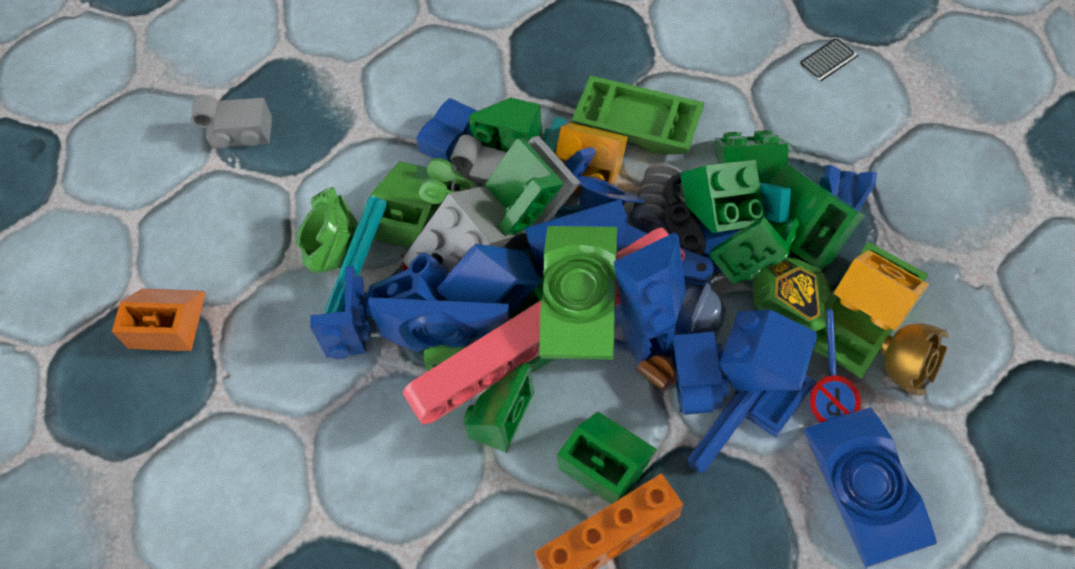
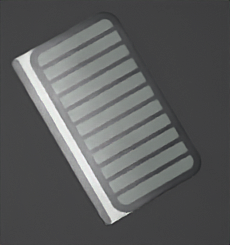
M833 39L803 59L800 64L822 82L859 57V55L839 39Z

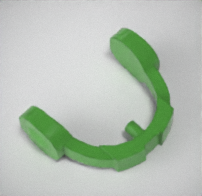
M434 158L430 160L427 168V173L432 179L422 182L419 195L426 202L440 204L449 193H454V191L447 190V187L442 182L449 180L453 182V179H455V183L460 186L459 191L477 188L474 181L454 171L452 164L447 160Z

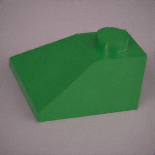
M522 363L481 393L475 405L471 404L468 407L463 423L470 439L507 453L534 395L531 366L529 364Z

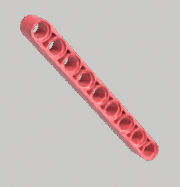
M657 228L619 251L616 255V260L669 234L664 228ZM680 248L681 258H682V261H683V260H684V257H685V253H684V252L681 250V248ZM617 279L615 289V307L621 303ZM542 300L419 376L404 388L403 396L421 424H429L438 420L501 380L522 363H527L539 356L540 309Z

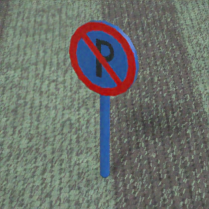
M832 309L826 311L829 376L821 378L814 384L808 401L812 415L820 423L860 411L861 407L859 390L854 383L845 377L836 375L834 315Z

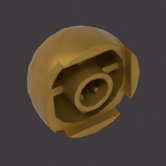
M916 323L900 328L894 336L889 335L882 345L881 354L885 356L884 367L890 379L897 386L918 396L923 395L927 391L921 388L924 381L928 377L933 383L942 366L947 346L941 345L942 337L949 339L948 332L933 325Z

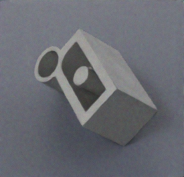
M205 94L194 97L190 119L194 125L207 128L206 139L211 148L269 144L272 115L264 98L217 101L214 97Z
M462 135L453 150L450 160L455 166L463 169L461 175L474 181L477 187L486 186V181L507 152L482 146L478 139L469 135Z

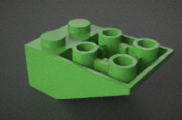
M399 161L372 191L370 196H376L387 202L373 240L411 248L443 203L431 204L424 201L419 195L422 182L432 179L427 173L428 167ZM452 181L442 182L447 187V190H451Z

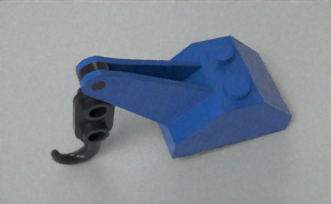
M676 174L669 178L663 189L666 200L665 223L669 234L675 232L679 236L680 248L685 253L684 260L682 261L685 283L704 285L712 279L713 263L708 258L702 256L705 252L706 241L695 214L677 195L676 187L682 181L681 175ZM621 199L525 228L535 271L542 277H544V250L547 226L617 227V253L648 234L627 225V215Z

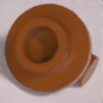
M655 355L649 358L648 361L643 360L637 367V372L663 391L667 390L676 381V369L671 360L664 355Z

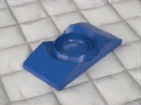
M370 297L368 301L369 309L380 335L397 345L417 352L439 345H449L453 348L467 347L511 320L509 304Z
M871 407L807 427L803 430L865 568L937 544L924 501L908 479L901 465L894 439Z

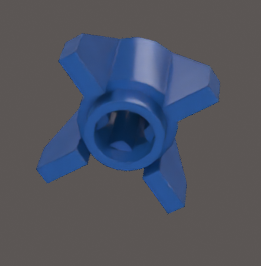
M826 165L824 177L820 178L819 185L860 211V208L876 185L877 173L869 171L858 174L850 171H841L833 165Z

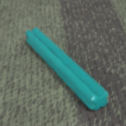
M376 196L368 197L325 307L324 314L345 312V268L353 266L357 276H359L386 208L387 202Z

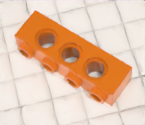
M661 473L534 551L536 562L540 569H598L681 516L683 503Z

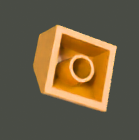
M867 250L853 260L833 294L841 298L840 303L853 311L860 309L870 315V320L878 327L885 330L891 328L896 331L907 318L929 284L874 252Z

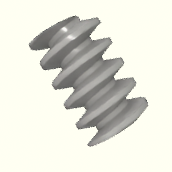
M656 163L650 165L645 170L641 187L637 192V196L644 198L645 201L643 203L634 202L633 209L630 212V220L636 228L646 233H650L657 228H664L667 231L665 223L666 200L663 189L670 177L682 172L679 168L670 164ZM681 183L676 187L677 194L681 191Z

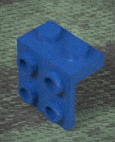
M353 266L345 268V312L310 315V328L327 358L345 359L349 355L366 354V341L371 340L370 323L366 321L365 313L368 292H364L362 276H357Z

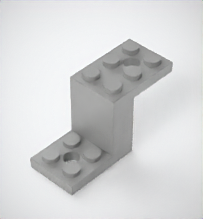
M539 136L532 137L528 144L561 179L564 185L532 226L550 221L580 184L579 180ZM487 186L449 193L402 261L409 269L413 259L420 253H428L436 260L438 254H440L448 275L474 244L514 250L528 249L529 246L525 231L505 236L497 226L505 217V207Z

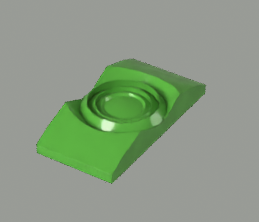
M590 75L571 122L627 136V142L635 143L651 153L688 154L705 103Z
M547 226L544 250L543 294L540 309V358L613 360L616 274L613 262L616 261L617 227Z
M870 242L866 243L859 254L861 255L870 250L922 281H925L929 275ZM832 293L830 302L826 304L825 314L828 309L833 310L836 364L862 378L893 329L885 330L878 327L870 320V315L860 309L853 311L840 303L841 298ZM826 326L815 332L817 338L813 350L828 358Z

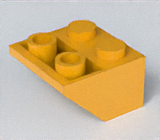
M568 123L560 128L555 155L565 163L579 150L594 147L597 153L581 176L594 177L614 185L622 165L628 137ZM578 185L573 193L580 194L581 186Z

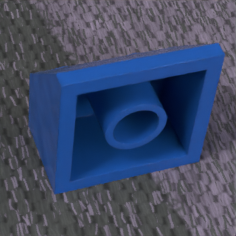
M674 232L613 262L623 316L645 338L677 322L686 292L679 236Z
M770 309L738 311L719 364L735 391L801 390L817 335L815 331Z

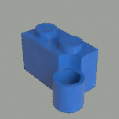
M420 253L413 259L409 269L369 285L365 313L373 318L368 306L369 297L444 301V297L439 294L436 288L447 277L446 267L428 253Z
M714 332L674 335L671 357L676 369L675 384L679 412H683V415L712 413L713 409H721L723 397L729 396L728 378L726 375L721 376L719 364L723 354V347L721 343L716 344Z

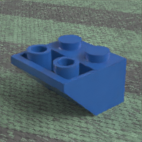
M474 244L455 268L448 273L437 289L439 294L449 301L509 304L511 315L541 283V280L525 251Z

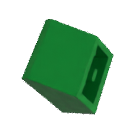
M510 97L471 113L469 116L472 137L478 139L482 146L508 152L516 139L523 138L527 143L532 137L539 136L543 139L540 104Z
M754 131V136H742V132H725L723 137L715 138L717 164L756 160L759 182L761 183L770 182L783 162L788 164V143L779 138V135H774L773 131Z
M756 160L705 165L680 172L686 206L712 233L745 228L763 216L765 217Z
M596 412L576 427L557 454L558 469L612 504L630 492L656 454L657 448L600 412Z

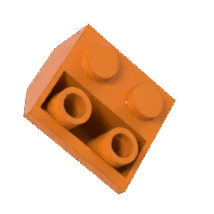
M142 288L120 302L111 332L128 349L192 351L206 293L204 290Z

